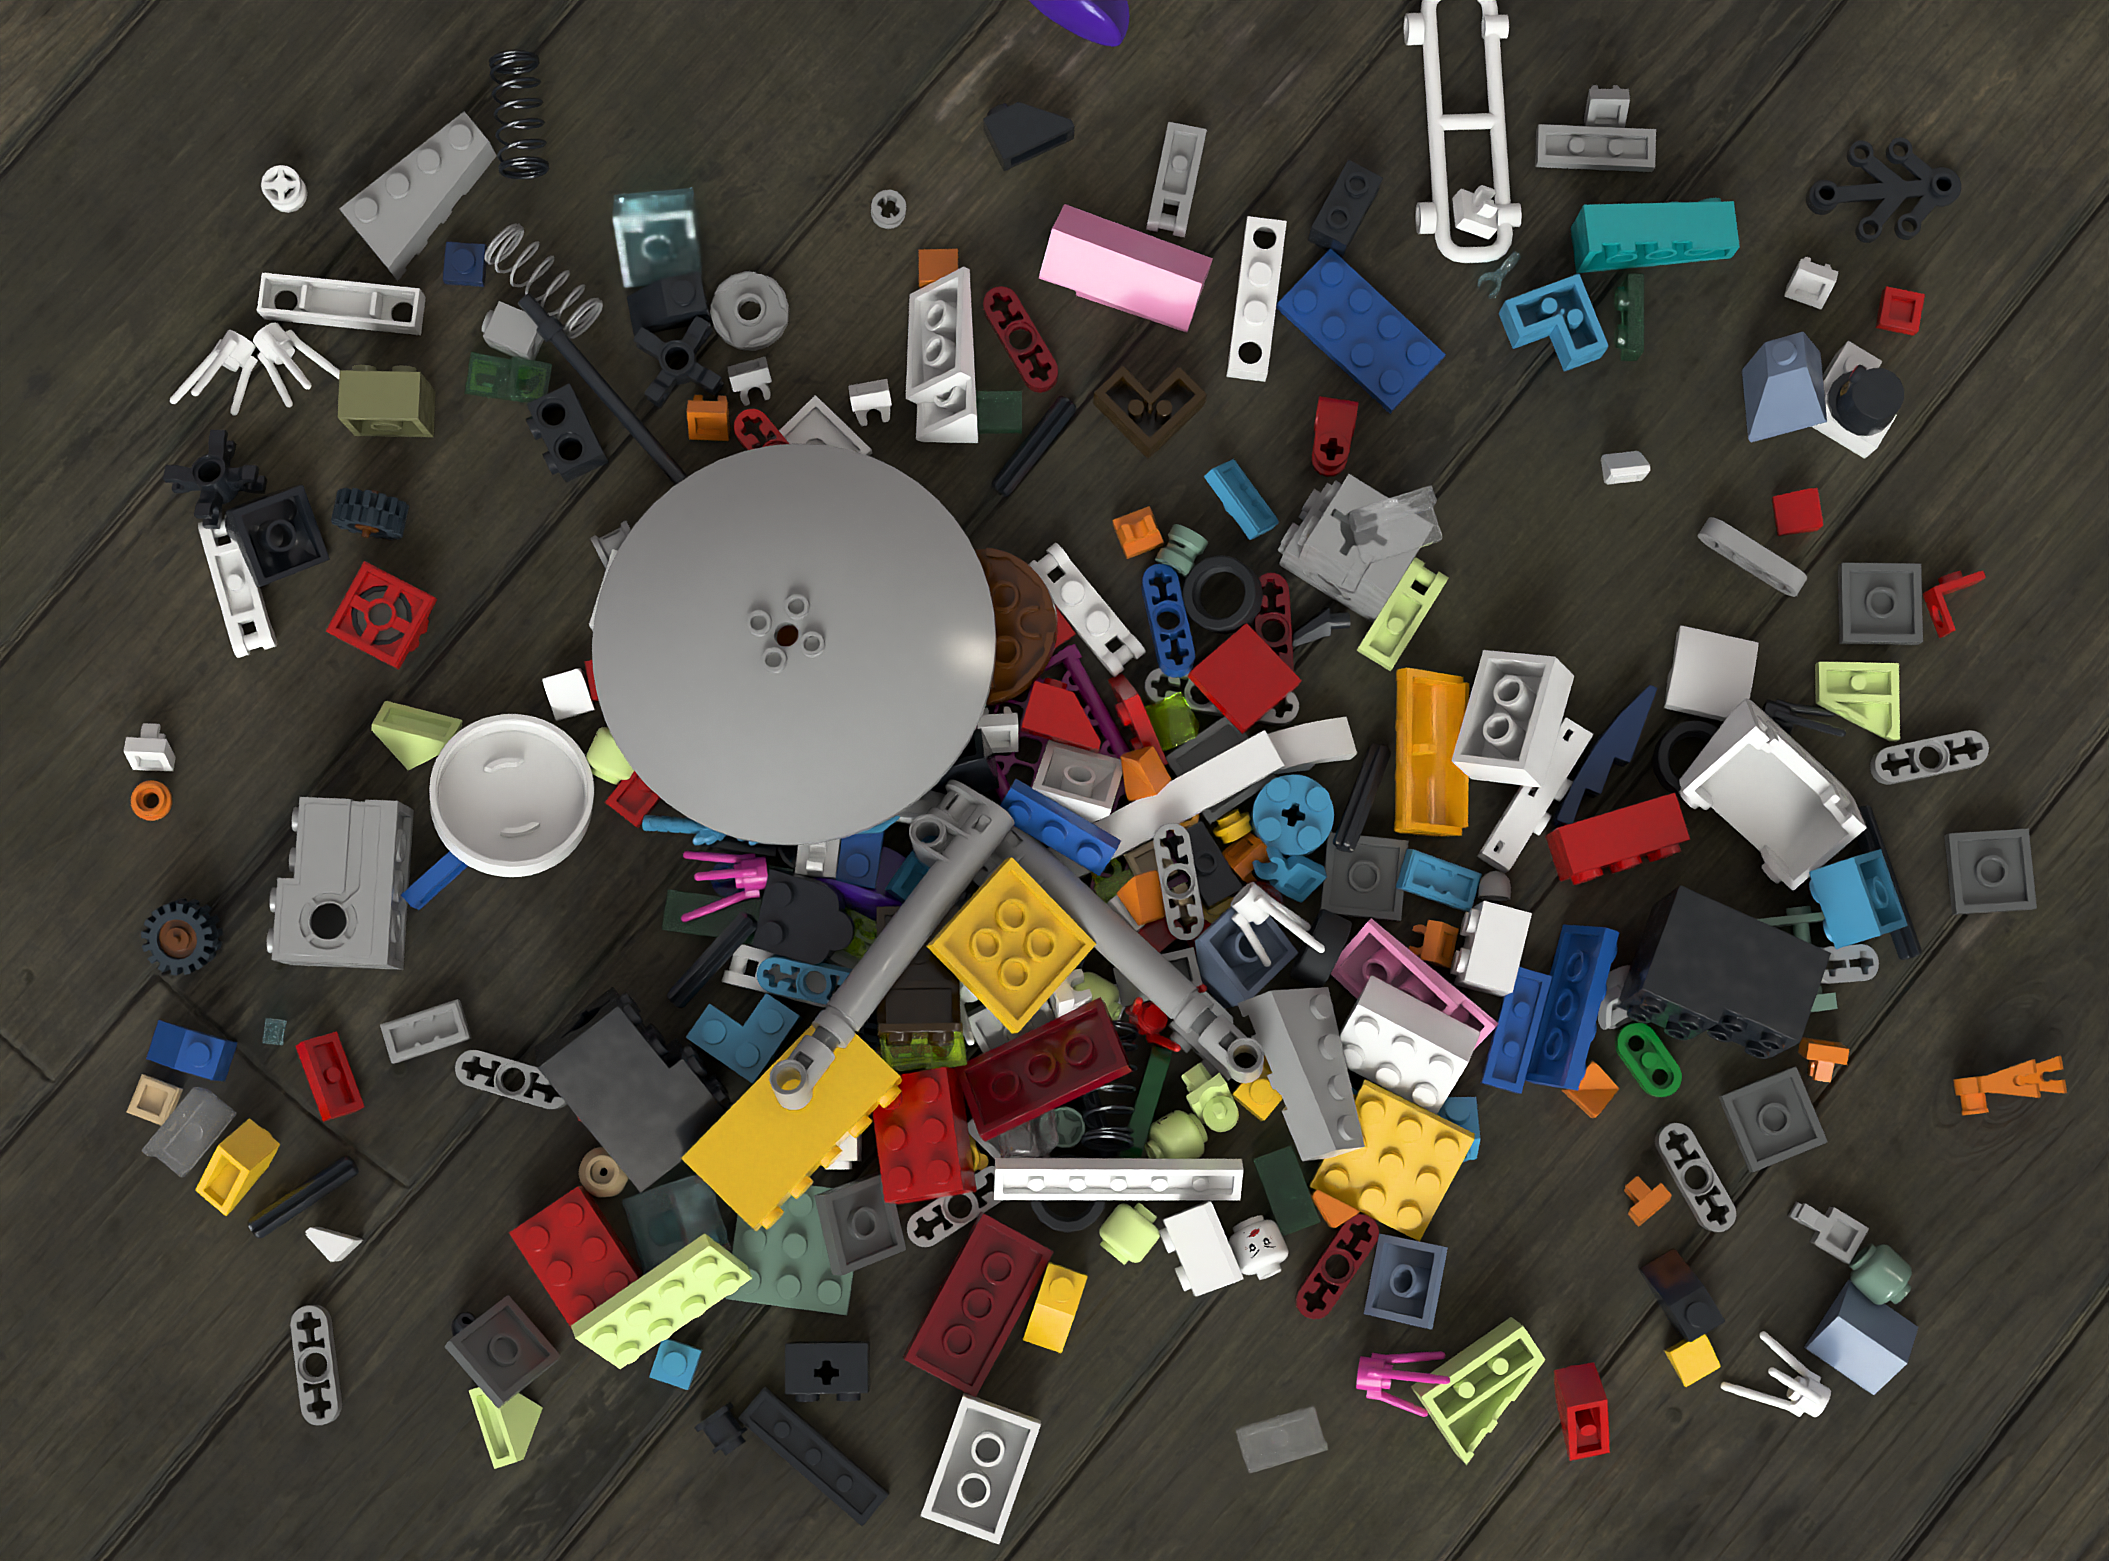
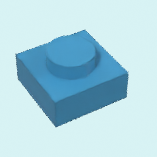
M670 1338L661 1341L649 1377L689 1390L703 1350Z

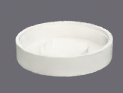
M502 714L490 716L460 730L441 750L430 777V811L435 829L444 845L452 854L468 866L487 874L502 877L533 875L560 863L569 856L584 837L590 823L593 808L594 782L592 772L580 747L557 726L528 715Z

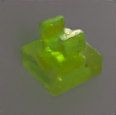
M1115 858L1110 860L1114 870V874L1110 878H1102L1091 872L1093 882L1096 885L1093 887L1094 892L1106 904L1134 877L1130 869L1122 872L1121 864Z

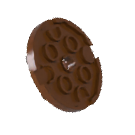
M994 548L975 549L974 551L984 570L995 612L997 639L995 668L990 693L986 702V706H993L1018 696L1040 677L1048 665L1056 645L1058 620L1052 595L1033 568L1010 553Z

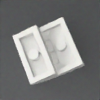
M1681 625L1676 634L1673 664L1668 674L1664 708L1725 721L1734 708L1746 698H1750L1759 643Z

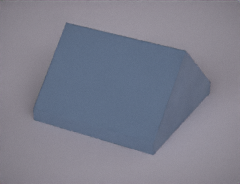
M1379 1233L1364 1314L1433 1329L1448 1247Z
M1848 1280L1804 1348L1872 1395H1875L1908 1363L1918 1326L1886 1304L1877 1305L1872 1303Z

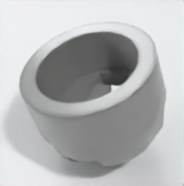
M1499 871L1485 874L1479 883L1478 898L1491 901L1510 900L1511 884L1509 878Z

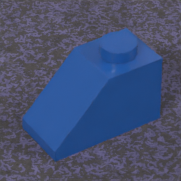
M158 1020L146 1059L206 1079L225 1082L237 1042Z

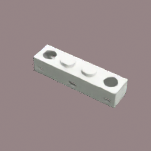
M1247 216L1226 377L1266 381L1287 221ZM1255 231L1275 233L1276 242L1269 249H1261L1255 245L1253 234ZM1246 342H1254L1261 348L1262 356L1254 364H1247L1239 357V348Z
M262 273L257 312L266 320L421 335L426 297L420 288ZM283 291L293 292L297 296L295 309L292 311L276 309L275 299L277 295ZM408 303L413 306L412 321L410 323L393 320L392 311L396 305Z
M1568 718L1562 720L1543 788L1525 785L1519 787L1477 855L1478 858L1502 873H1506L1511 869L1532 833L1534 832L1539 836L1549 822L1552 815L1546 811L1553 799L1560 802L1571 786L1572 781L1567 777L1592 738L1593 734ZM1530 790L1533 791V793H1532L1531 796L1528 795V793L1530 792ZM1496 846H1498L1499 848H1498V850L1495 852V851H1494V848H1495Z

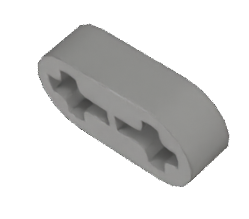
M1849 945L1839 949H1835V946L1821 947L1831 953L1828 961H1833L1834 969H1825L1821 984L1867 981L1872 979L1878 971V956L1874 949L1868 945ZM1860 959L1861 967H1850L1849 960Z

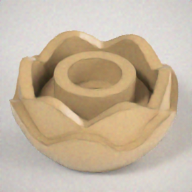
M603 1147L594 1148L584 1156L579 1167L581 1184L588 1193L595 1197H612L619 1194L629 1179ZM602 1168L607 1169L608 1173L606 1176L600 1174Z

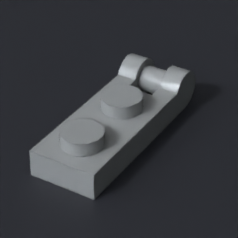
M1168 122L1146 230L1158 232V229L1174 231V236L1185 238L1207 129ZM1164 203L1179 206L1177 216L1162 213Z

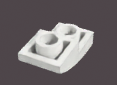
M1347 717L1306 723L1268 734L1285 767L1274 772V774L1310 770L1315 764L1351 760L1357 754Z

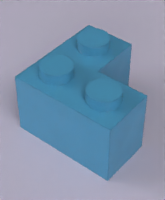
M1580 274L1508 299L1504 302L1498 313L1513 349L1550 336L1563 371L1600 359L1609 347Z
M766 993L744 1026L709 1004L686 1038L754 1084L769 1069L803 1018Z

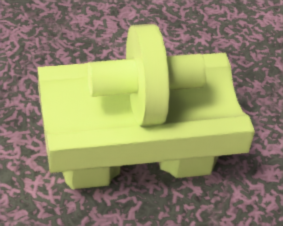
M1199 1063L1181 1076L1189 1092L1186 1098L1194 1115L1198 1117L1202 1125L1206 1123L1211 1130L1216 1132H1226L1236 1125L1239 1118V1110L1226 1081L1220 1073L1212 1078L1203 1064Z

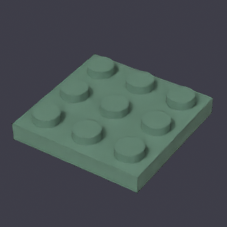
M811 1185L798 1199L791 1195L780 1207L784 1211L783 1215L768 1230L761 1226L756 1232L739 1215L737 1216L732 1254L748 1266L752 1279L740 1286L733 1294L726 1296V1299L848 1315L854 1271L842 1276L832 1275L814 1196L833 1188Z

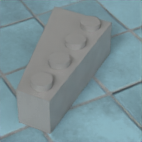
M464 111L339 209L398 281L406 272L405 267L416 254H420L428 244L427 239L440 223L443 224L452 213L451 209L462 195H466L497 155L488 139Z
M1329 988L1273 990L1237 1003L1242 1016L1249 1015L1256 1034L1252 1035L1251 1038L1259 1042L1263 1048L1272 1071L1267 1077L1272 1089H1276L1282 1095L1286 1105L1282 1113L1302 1161L1332 1158L1365 1147Z

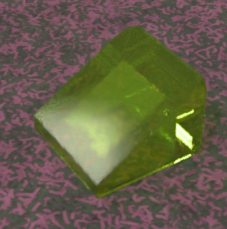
M1181 692L1145 707L1163 752L1198 736L1199 723Z

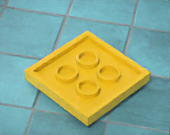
M1010 857L1002 862L927 947L1013 1034L1018 1033L1096 943Z
M1364 1079L1354 1101L1365 1147L1332 1158L1322 1159L1311 1180L1310 1187L1420 1241L1475 1139V1134Z

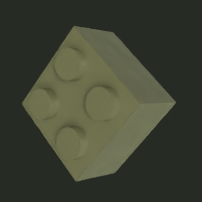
M354 365L352 370H340L338 419L354 436L434 437L435 390L423 374L417 372L415 367L400 365L393 366L392 371H377V368L374 366Z

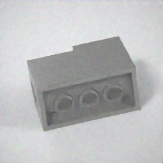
M1348 474L1343 484L1335 480L1333 485L1327 483L1321 493L1315 489L1313 490L1299 516L1303 522L1300 526L1293 522L1281 541L1278 551L1283 556L1279 565L1374 623L1429 535L1433 525Z
M299 797V807H294L292 813V829L297 831L296 848L292 847L289 854V869L291 872H294V878H277V888L273 887L270 893V910L275 912L274 928H270L268 931L267 950L269 953H272V960L301 966L403 970L408 903L401 894L409 888L413 809L399 801L365 800V802H358L352 799Z

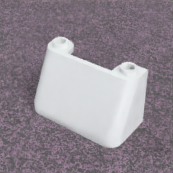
M1747 698L1733 709L1679 780L1681 786L1679 794L1691 808L1696 809L1700 806L1702 809L1708 810L1712 807L1761 852L1765 861L1762 869L1767 876L1777 884L1783 881L1791 890H1795L1808 879L1810 871L1822 867L1867 828L1854 798L1843 784L1764 711Z

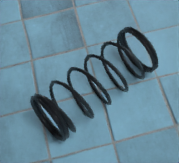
M525 50L503 51L489 59L491 79L499 84L493 89L491 95L495 101L502 104L493 114L494 118L503 124L495 134L496 139L505 145L497 154L499 161H501L498 171L502 176L511 179L540 177L550 169L548 161L539 157H514L505 161L501 157L502 152L510 147L537 149L547 144L543 139H524L508 143L500 139L499 136L500 131L507 127L532 129L542 127L545 124V121L539 118L519 119L507 123L500 120L497 115L498 111L506 106L527 109L539 107L544 103L539 98H519L503 102L495 95L496 91L503 86L533 88L542 83L540 79L534 77L515 78L505 82L495 78L494 71L503 74H520L536 69L540 64L538 55ZM506 58H511V59H507V60H505V61H502V62L498 63L497 65L494 64V63H495L496 61H498V60H502V59H506ZM515 61H534L523 66H502ZM520 81H536V82H537V83L525 84V85L511 84V83L520 82ZM527 101L539 102V103H536V104H529V105H516V104H515V103L527 102ZM524 122H540L534 125H517ZM531 142H540V143H542V144H538V145H519V144L531 143ZM520 164H536V165L526 166V165H520ZM507 167H513V168H519V169H537V170L525 171V172H514V171L505 170V168H507Z
M1112 1020L1115 1028L1134 1032L1128 1035H1118L1122 1045L1133 1046L1123 1047L1124 1051L1137 1050L1138 1045L1130 1041L1139 1037V1028L1126 1021ZM1129 1063L1132 1067V1072L1137 1070L1136 1065ZM1121 1083L1105 1084L1084 1094V1100L1093 1109L1087 1111L1082 1118L1083 1122L1093 1130L1081 1136V1143L1086 1148L1102 1152H1120L1133 1147L1134 1138L1130 1136L1134 1133L1132 1128L1123 1126L1099 1128L1088 1123L1087 1116L1099 1110L1113 1114H1131L1135 1112V1109L1127 1105L1097 1106L1088 1100V1094L1099 1089L1114 1093H1132L1136 1091V1087ZM1112 1087H1123L1130 1089H1114ZM1114 1138L1127 1142L1122 1144H1102L1089 1141V1139Z

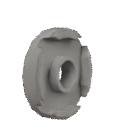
M750 271L731 275L718 286L714 293L715 296L710 310L714 328L725 343L739 350L756 351L769 347L782 336L788 325L790 309L785 292L773 278L767 275L764 276ZM749 301L755 302L761 307L759 316L753 320H745L739 315L741 306Z

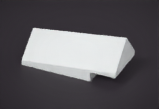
M962 267L910 294L906 399L917 404L916 440L921 442L978 443L970 269Z

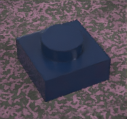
M446 242L443 271L444 283L448 285L485 287L487 262L484 260L487 246L485 244Z

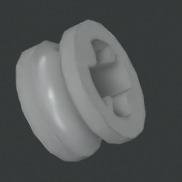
M883 190L877 193L871 204V217L874 223L885 229L895 228L902 223L906 214V202L903 196L893 190ZM887 201L895 202V211L898 214L893 216L890 213V218L883 217L882 208L879 206L880 203L884 202L887 205Z

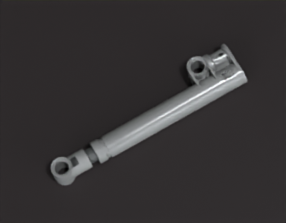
M949 780L945 785L947 794L937 807H931L926 814L920 815L912 821L909 827V835L915 856L922 863L929 866L930 869L825 1005L826 1009L821 1010L812 1022L813 1027L816 1029L812 1036L805 1035L790 1056L778 1062L772 1068L769 1081L778 1103L783 1108L798 1110L810 1102L813 1096V1087L835 1059L833 1053L835 1049L848 1046L854 1038L855 1032L860 1030L1012 829L1015 822L1011 815L1001 806L956 780ZM927 836L938 837L931 843L921 842ZM797 1079L801 1081L795 1089H782L783 1085L789 1080Z
M1013 826L973 879L979 888L1005 859L1012 857L1096 943L1094 948L1170 1019H1174L1175 1023L1185 1033H1190L1194 1030L1200 1036L1198 1042L1227 1068L1228 1074L1232 1079L1245 1084L1258 1079L1264 1065V1052L1259 1042L1246 1037L1223 1014L1217 1017L1211 1011L1214 1003L1203 993H1199V989L1041 842ZM1246 1052L1253 1055L1257 1062L1251 1068L1245 1069L1237 1066L1234 1058L1238 1054Z

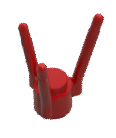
M1206 985L1197 986L1199 993L1206 992ZM1137 997L1131 1006L1126 1007L1125 1012L1130 1015L1129 1022L1139 1028L1140 1035H1146L1148 1043H1157L1175 1052L1181 1050V1046L1178 1043L1159 1034L1166 1026L1168 1016L1152 1001L1143 1003V998Z

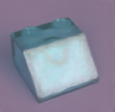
M693 188L614 195L613 223L624 287L646 286L661 278L700 271L703 279L699 227Z
M699 1175L670 1182L622 1200L644 1274L654 1269L704 1233L727 1251H731L727 1230L723 1224L715 1198V1191Z

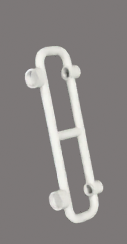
M1422 0L1421 13H1406L1404 18L1405 44H1423L1433 202L1417 203L1415 215L1416 230L1418 234L1435 233L1438 249L1445 257L1454 262L1482 263L1498 260L1510 248L1513 236L1512 227H1520L1522 218L1520 203H1511L1500 49V39L1507 38L1509 33L1508 15H1498L1496 0H1477L1481 4L1483 15L1481 33L1485 45L1489 113L1443 115L1436 6L1441 0ZM1490 129L1494 189L1496 190L1494 197L1495 204L1498 206L1495 213L1497 239L1491 246L1459 247L1453 243L1450 234L1444 130Z

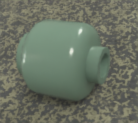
M1870 1243L1859 1251L1849 1264V1267L1852 1269L1850 1274L1851 1283L1874 1304L1881 1305L1888 1301L1897 1304L1912 1288L1908 1284L1912 1275L1911 1266L1889 1245L1880 1244L1874 1246Z

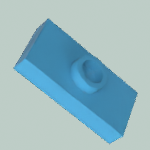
M1234 459L1211 469L1204 476L1223 502L1225 510L1233 516L1249 540L1270 531L1280 523Z
M1407 849L1396 888L1463 912H1470L1482 874L1417 850Z

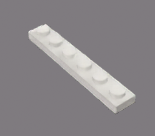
M995 1158L994 1200H1240L1243 1164L1242 1159Z

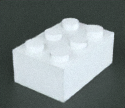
M1483 650L1451 761L1469 778L1474 780L1543 788L1574 675L1553 656Z
M1372 975L1339 1032L1346 1066L1349 1070L1436 1115L1469 1063L1481 1032Z
M964 1393L921 1517L999 1544L1038 1435L1041 1420Z

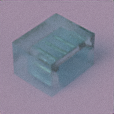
M266 1018L262 1043L283 1046L287 1021Z

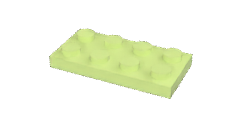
M704 1233L571 1325L575 1339L621 1369L627 1364L636 1361L640 1355L659 1342L668 1339L672 1333L694 1318L701 1316L708 1308L724 1297L736 1292L740 1286L751 1280L752 1276L746 1264Z

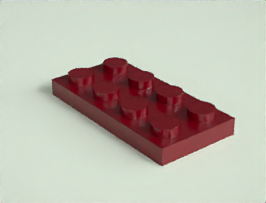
M1101 997L955 1067L978 1134L985 1142L1132 1072L1106 1003Z
M980 1212L902 1358L976 1398L1054 1251Z

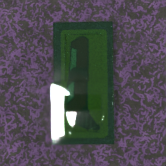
M471 352L464 394L530 403L548 393L552 364L512 357L510 360Z

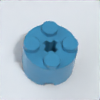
M1294 774L1280 776L1272 779L1258 794L1251 808L1250 825L1253 835L1258 837L1267 847H1277L1281 851L1283 858L1287 859L1292 855L1307 856L1320 847L1330 834L1334 821L1333 804L1328 791L1313 779ZM1290 808L1295 809L1296 815L1302 818V821H1297L1294 826L1287 825L1288 819L1282 816V813H1287Z

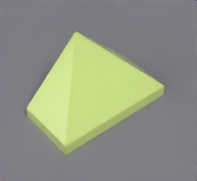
M389 701L384 702L372 723V731L408 771L438 756L447 742L462 727L461 719Z
M480 1387L469 1390L494 1469L523 1460L543 1407L517 1393L498 1409Z

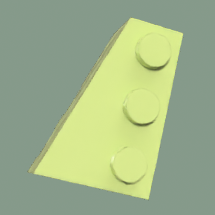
M1510 1317L1430 1373L1448 1376L1450 1378L1449 1384L1417 1382L1411 1388L1455 1454L1467 1465L1474 1456L1473 1451L1488 1432H1492L1498 1424L1497 1419L1509 1403L1516 1400L1544 1363L1545 1358L1524 1326Z

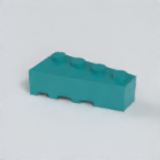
M1708 198L1699 202L1583 205L1571 226L1576 273L1729 259L1740 248L1734 201L1721 202L1720 198Z

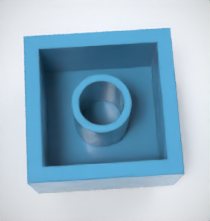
M1881 849L1809 872L1811 877L1809 882L1811 894L1814 900L1820 903L1825 917L1823 919L1824 932L1827 938L1834 943L1835 949L1908 926Z

